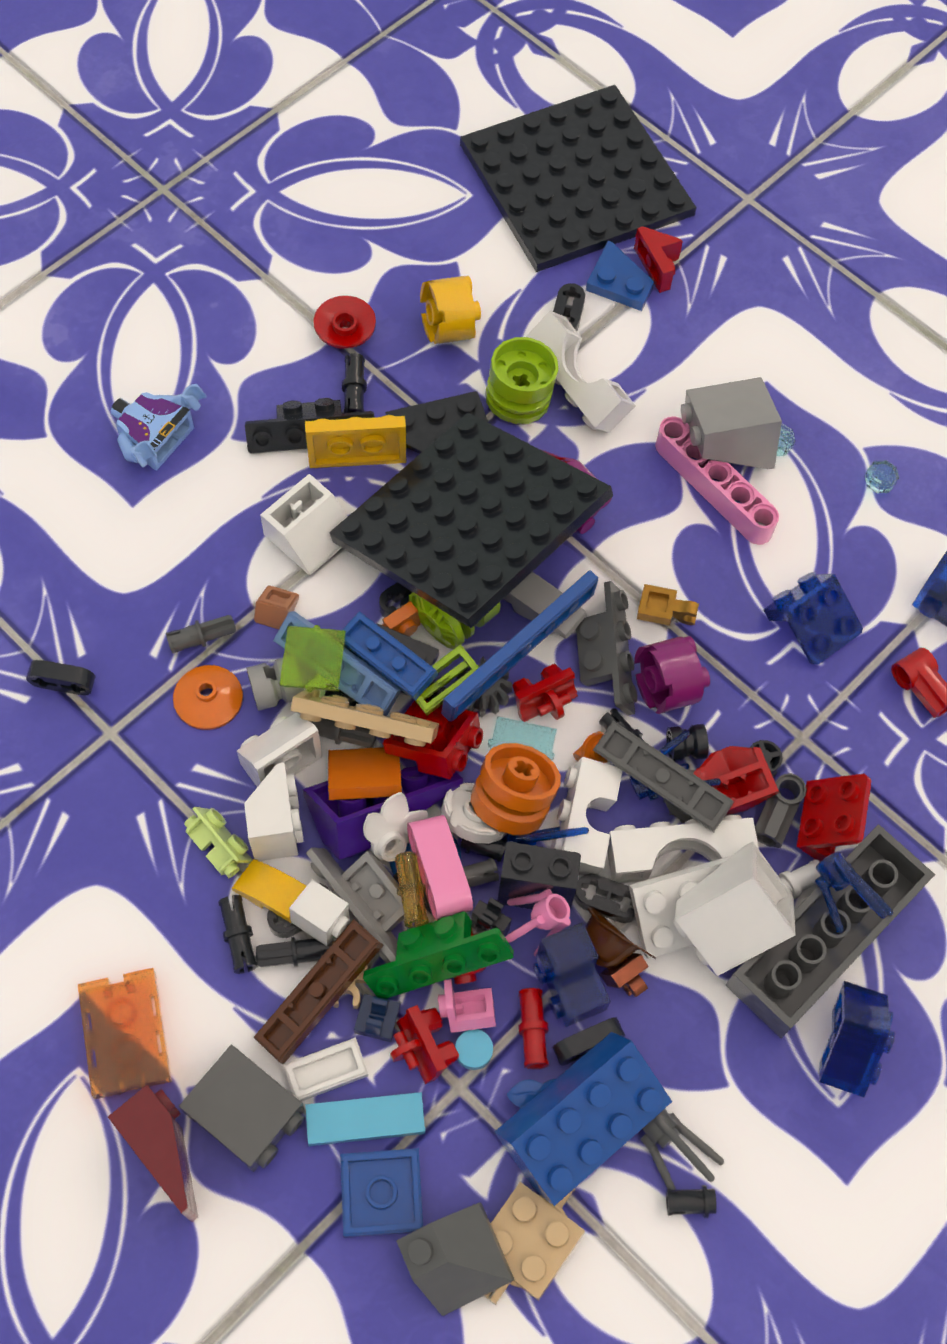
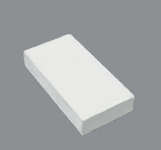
M356 1037L283 1064L292 1094L300 1101L369 1076Z

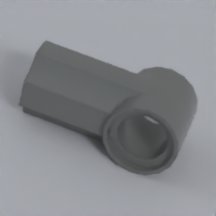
M791 773L781 775L775 783L778 790L780 788L789 789L795 799H785L781 796L780 792L766 800L755 825L758 842L769 847L780 848L800 802L806 794V785L802 778Z

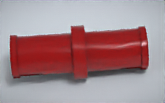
M540 988L522 989L518 992L522 1021L518 1025V1031L523 1036L524 1068H546L549 1066V1061L547 1060L545 1034L549 1032L548 1023L544 1021L543 990H540Z

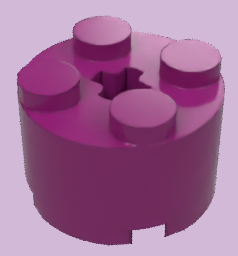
M691 636L675 637L639 647L635 653L634 664L640 663L641 673L635 674L637 685L646 705L650 709L657 708L655 713H665L701 701L704 688L710 685V675L704 666L701 667L697 656L696 643Z

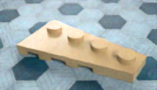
M309 687L293 696L290 711L299 712L300 718L304 720L320 722L321 718L335 721L334 725L336 727L347 730H355L356 726L370 729L369 734L381 738H390L391 734L405 737V743L415 746H425L426 742L432 743L437 737L438 723L399 712H391L390 717L384 716L383 709L371 704H356V707L349 706V698L339 695H333L332 697L322 696L320 698V690Z

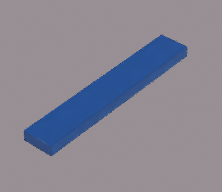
M591 570L585 573L443 699L441 714L450 722L454 721L594 595L599 577Z

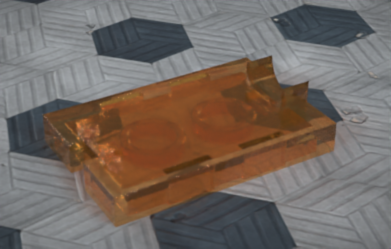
M154 968L123 974L124 981L111 984L109 978H103L78 984L91 1095L94 1099L116 1094L120 1096L126 1091L143 1088L146 1085L151 1087L172 1082ZM153 998H154L155 1009H156V1015H155V1016H154L153 1003H152V999H153ZM88 1013L91 1015L92 1030L89 1029ZM157 1035L160 1036V1043H161V1049H162V1052H161V1053H160V1051H159V1044H158V1037H157ZM93 1049H95L97 1068H94Z

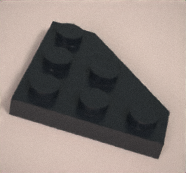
M477 391L386 412V415L405 416L406 449L409 448L419 454L466 413H470L488 422Z

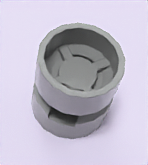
M294 655L275 660L274 665L271 667L266 663L246 668L258 711L277 706L278 701L281 699L286 703L292 702L293 696L304 691Z

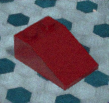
M146 1085L111 1113L108 1118L181 1214L193 1222L198 1218L183 1130L175 1120L181 1113L162 1089L154 1093Z

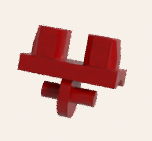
M552 664L543 669L540 673L541 681L532 684L526 678L513 683L512 687L518 716L523 723L538 715L542 717L548 713H551L556 720L564 717L563 706L571 703L572 699L578 697L574 685L575 673L570 667L562 670L556 664Z
M418 1005L410 1007L406 1010V1014L396 1022L400 1032L393 1036L398 1047L390 1053L393 1062L404 1059L410 1071L418 1068L425 1084L435 1081L447 1067L459 1058V1054L450 1040L436 1045L432 1033L439 1031L443 1027L437 1008L420 1011Z

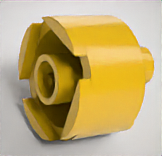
M458 276L423 282L420 291V303H426V313H421L428 340L434 342V344L475 338V320L481 319V307L478 301H473L470 276Z

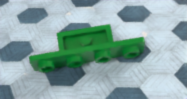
M463 911L398 933L396 961L365 970L363 980L377 997L387 999L512 959L514 957V950L498 928L471 936L472 920Z

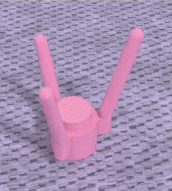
M546 889L540 894L511 898L507 901L509 906L536 903L531 912V920L505 936L508 943L513 942L536 927L551 930L535 950L534 956L537 958L545 952L562 929L571 924L569 904L561 895L553 894L550 889Z

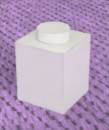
M313 879L289 908L291 923L325 946H328L334 937L338 938L351 922L349 919V903Z

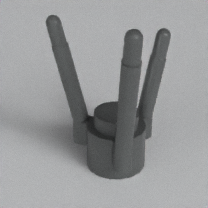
M664 1109L642 1128L646 1134L640 1140L648 1148L667 1189L676 1190L656 1144H659L663 1149L673 1142L709 1182L715 1180V1176L679 1137L680 1133L718 1165H723L724 1159L682 1124L674 1113L669 1114Z

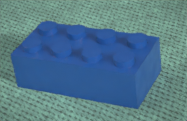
M611 1032L494 1131V1133L536 1193L555 1206L669 1106L672 1100L634 1043L623 1036Z

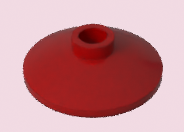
M336 296L326 300L316 310L313 321L315 332L324 343L342 349L362 345L370 339L376 328V316L371 306L364 300L354 296Z

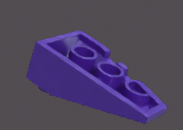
M417 766L401 770L402 793L407 799L409 812L427 810L443 799L447 791L450 789L454 791L463 784V778L456 771L450 779L418 772ZM328 781L303 789V796L322 842L339 860L352 857L359 852L371 848V842L365 838L363 833L364 822L369 813H380L382 805L389 797L329 800Z

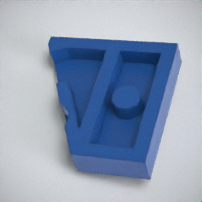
M608 241L586 283L585 291L642 311L651 294L654 281L613 242Z

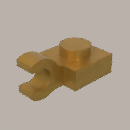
M644 584L637 619L670 626L671 619L674 617L683 624L695 625L699 603L676 599L677 590Z

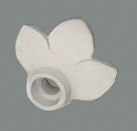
M402 792L390 796L382 805L380 813H369L364 822L363 833L365 838L371 842L372 853L378 859L388 862L399 859L404 854L407 843H409L407 823L427 819L428 812L426 810L409 812L407 799Z

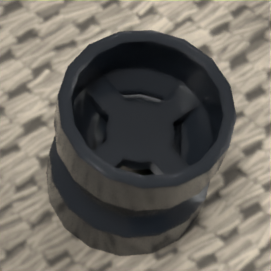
M704 724L691 725L688 730L682 729L680 726L667 728L666 742L670 759L673 761H683L685 757L690 755L694 759L708 757L709 743Z

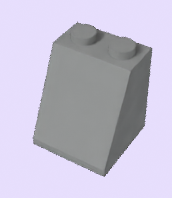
M762 377L686 390L685 404H681V417L684 424L688 423L691 443L693 446L698 447L703 459L764 469L775 468L782 420Z

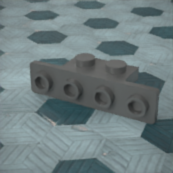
M612 581L604 582L606 612L584 618L576 628L580 681L585 686L613 680L615 706L629 716L635 714L634 702H637V691L632 683L631 671L634 670V660L629 651L628 640L631 639V629L626 621L625 612L629 604L626 593L620 590Z

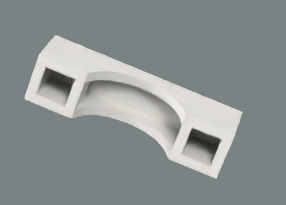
M549 311L526 336L541 341L551 348L557 357L559 368L555 383L562 385L566 391L564 394L565 398L573 406L579 407L584 414L582 416L583 421L591 429H599L610 433L636 406L618 383L605 378L587 383L581 377L577 367V352L583 338L565 316Z
M729 815L723 818L715 832H712L694 819L679 825H671L670 822L666 821L656 822L648 828L637 829L634 825H622L609 832L610 839L607 852L611 879L619 883L648 880L654 863L664 854L674 850L694 851L703 855L711 862L733 856L752 841L758 849L759 846L753 818L742 819L740 815Z

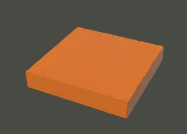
M384 747L328 750L329 800L390 797L398 792H402L400 757L386 754Z

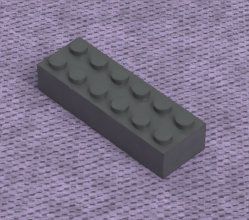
M878 824L794 911L796 935L744 962L731 976L726 986L782 1039L936 874Z

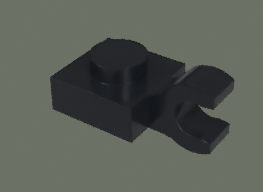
M492 897L489 899L488 905L479 900L472 911L471 917L472 924L475 925L474 929L478 933L498 928L504 937L510 930L512 919L502 914L505 905Z

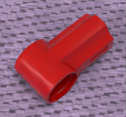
M920 647L891 666V672L897 684L905 690L911 689L933 718L940 717L947 712V683L938 673V664L933 654L929 650Z

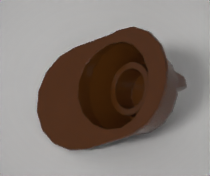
M591 907L587 908L592 916L582 931L580 948L593 963L605 968L615 967L637 950H641L656 959V957L631 942L601 913Z

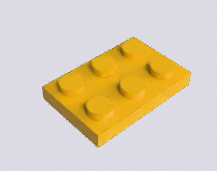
M384 415L375 418L351 417L339 420L317 419L315 421H305L310 468L406 463L405 416Z

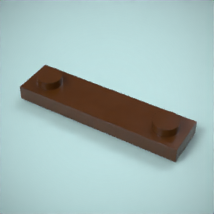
M353 919L253 1038L278 1062L284 1064L384 945Z

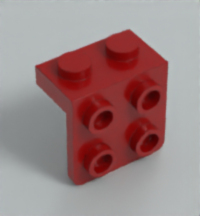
M855 774L807 781L797 847L822 864L833 863L836 846L859 844L864 838L871 778L866 774Z

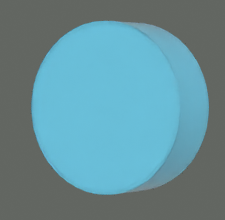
M478 1029L463 1032L456 1041L455 1048L459 1054L457 1061L464 1068L479 1070L490 1062L493 1054V1043L485 1032Z

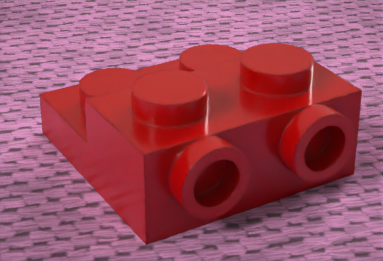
M414 701L405 714L438 723L437 737L432 743L426 742L425 746H415L405 743V737L391 734L390 738H386L383 742L385 753L416 761L418 772L450 779L455 771L462 772L465 769L470 749H478L482 743L483 729L480 728L478 713L465 710L454 721L450 722L441 714L443 704L426 716L421 707Z

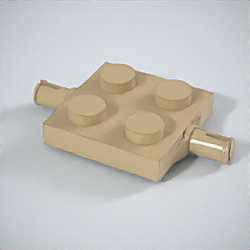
M519 1182L491 1222L493 1231L515 1279L496 1289L495 1292L492 1291L484 1295L487 1299L490 1298L493 1304H497L509 1284L522 1288L537 1301L541 1299L585 1234V1230L569 1219L562 1209L573 1191H575V1188L553 1206L541 1195H537L523 1183Z

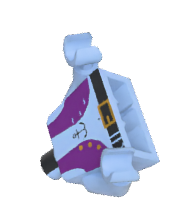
M192 384L180 395L155 396L145 392L141 393L132 404L122 398L117 399L111 407V415L118 418L116 422L119 434L117 442L125 460L139 463L141 467H145L148 464L157 471L194 429L189 409L192 408L197 411L201 405L198 401L207 397L197 384Z

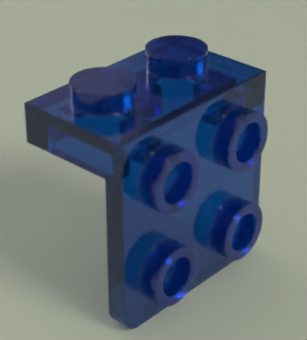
M811 572L798 579V585L792 590H785L772 598L773 603L763 610L769 621H787L809 663L818 665L862 633L863 627L836 575H816L815 572Z

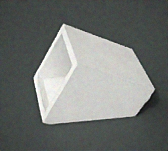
M752 841L676 901L674 924L680 935L684 938L688 937L694 944L696 954L701 963L705 966L709 965L715 974L719 976L796 935L794 897Z

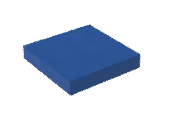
M419 1148L340 1154L344 1238L412 1233L423 1227Z

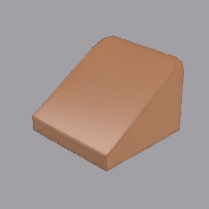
M268 585L256 601L254 621L279 630L287 614L295 610L299 594Z

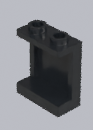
M507 842L497 901L508 905V899L540 894L546 889H550L553 894H559L566 899L571 910L577 890L581 854ZM536 903L514 905V907L533 909Z

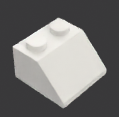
M297 712L289 717L283 716L277 719L265 733L260 736H251L242 743L240 749L237 750L239 762L257 787L277 763L285 762L287 775L294 774L295 776L322 758L319 731L313 723L300 718V714Z

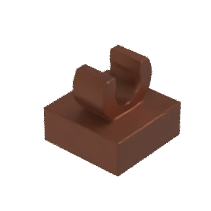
M633 953L619 965L607 968L600 973L607 986L622 987L628 996L633 994L634 997H637L648 989L644 980L639 975V973L649 967L641 954Z

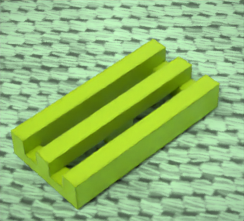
M461 644L432 665L439 673L460 656L464 660L426 688L415 701L426 716L443 704V699L479 668ZM470 667L471 670L426 703L425 700Z

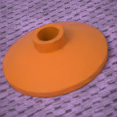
M216 665L199 666L188 671L180 678L173 693V704L179 718L187 725L201 730L217 729L228 724L236 717L243 702V691L237 677L229 670ZM205 689L213 690L208 696L200 694Z

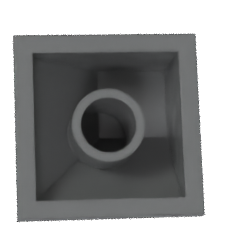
M481 1202L431 1222L396 1240L412 1280L442 1316L515 1280Z

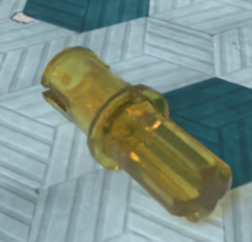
M411 851L399 853L395 857L399 888H397L396 893L398 896H401L405 926L411 928L414 922V927H418L429 922L423 895L426 885L421 883L417 856Z

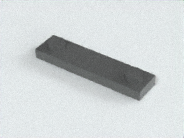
M612 721L593 749L595 753L712 832H715L734 804L733 800L615 721Z

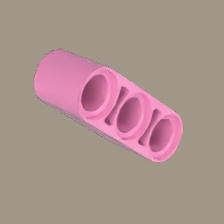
M440 815L407 823L409 843L434 919H441L463 911H472L473 900L470 887L446 817Z

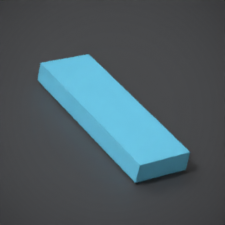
M422 1092L305 1104L308 1146L425 1134Z

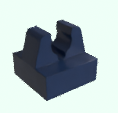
M364 993L354 1033L391 1042L401 1006L400 1002Z

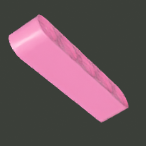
M675 416L665 418L661 422L655 444L657 452L748 541L757 545L769 542L779 520L776 508L729 463L703 459L698 447L693 446L691 443L689 425L687 423L684 424L681 418ZM757 522H761L766 526L759 525Z

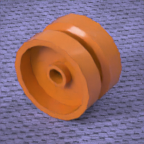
M503 743L493 747L485 756L480 769V775L476 779L471 791L470 802L476 815L485 824L497 831L512 835L530 834L538 830L544 823L550 810V804L555 799L560 788L561 775L555 763L535 748L519 743Z

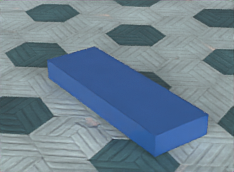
M360 611L336 636L339 642L415 701L439 675L436 669Z

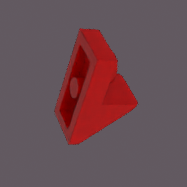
M642 226L637 228L634 249L649 276L654 281L659 293L670 290L672 279L675 275L674 261H677L680 257L683 241L680 238Z

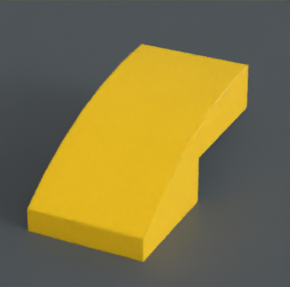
M253 859L233 885L232 890L261 909L266 907L291 923L289 908L306 888V885L272 866Z

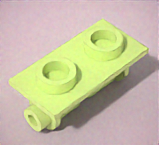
M193 808L198 817L193 815L185 821L184 825L187 827L185 832L201 851H205L211 844L215 846L206 857L220 875H226L228 878H231L239 872L240 868L237 866L239 863H251L252 858L247 854L248 846L240 837L235 834L232 835L224 826L226 820L217 810L213 808Z

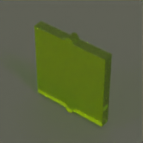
M315 625L313 628L288 626L280 686L306 688L307 692H312L313 689L339 691L346 631L320 629L319 625Z

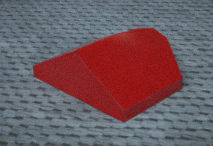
M726 747L711 753L702 765L693 772L694 775L734 801L726 815L747 811L779 793L760 747Z

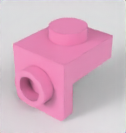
M444 980L445 994L438 995V1004L441 1018L448 1017L451 1033L496 1027L492 988L454 993L452 980Z

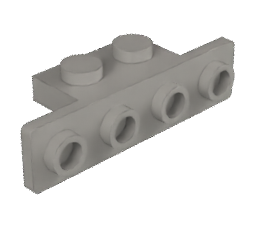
M311 847L306 854L312 861L311 867L320 878L326 879L334 889L332 893L349 903V909L356 917L354 920L384 945L378 952L379 956L386 963L396 961L398 940L391 931L416 908V905L372 851H366L344 872L325 848Z

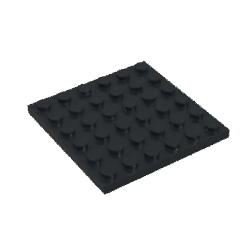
M616 85L460 136L461 148L536 272L603 249L608 241L617 244L636 237L637 228L643 226L656 230L692 217L696 212L697 207Z
M466 413L329 534L332 541L469 628H472L613 497V492L610 485L470 413Z

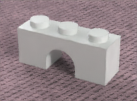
M582 757L574 767L570 766L567 770L564 780V787L568 788L567 798L561 801L558 809L557 820L562 822L560 832H556L553 837L551 848L580 853L579 874L598 875L605 866L610 834L597 831L591 827L586 818V809L594 808L606 812L617 801L622 770L616 766Z

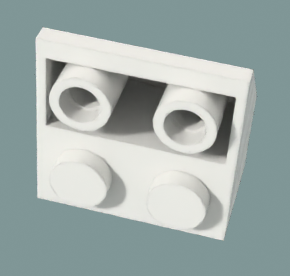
M310 474L260 514L264 535L309 576L342 548L332 541L329 532L348 516L334 495Z
M285 762L277 763L244 803L248 839L254 859L258 861L297 856V843L304 842L294 774L287 775Z

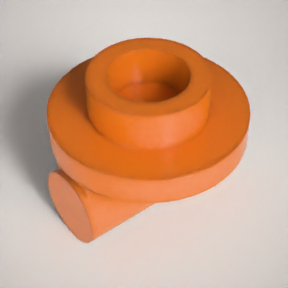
M597 731L588 736L583 745L573 753L574 758L579 761L582 757L607 763L606 759L593 751L603 733Z

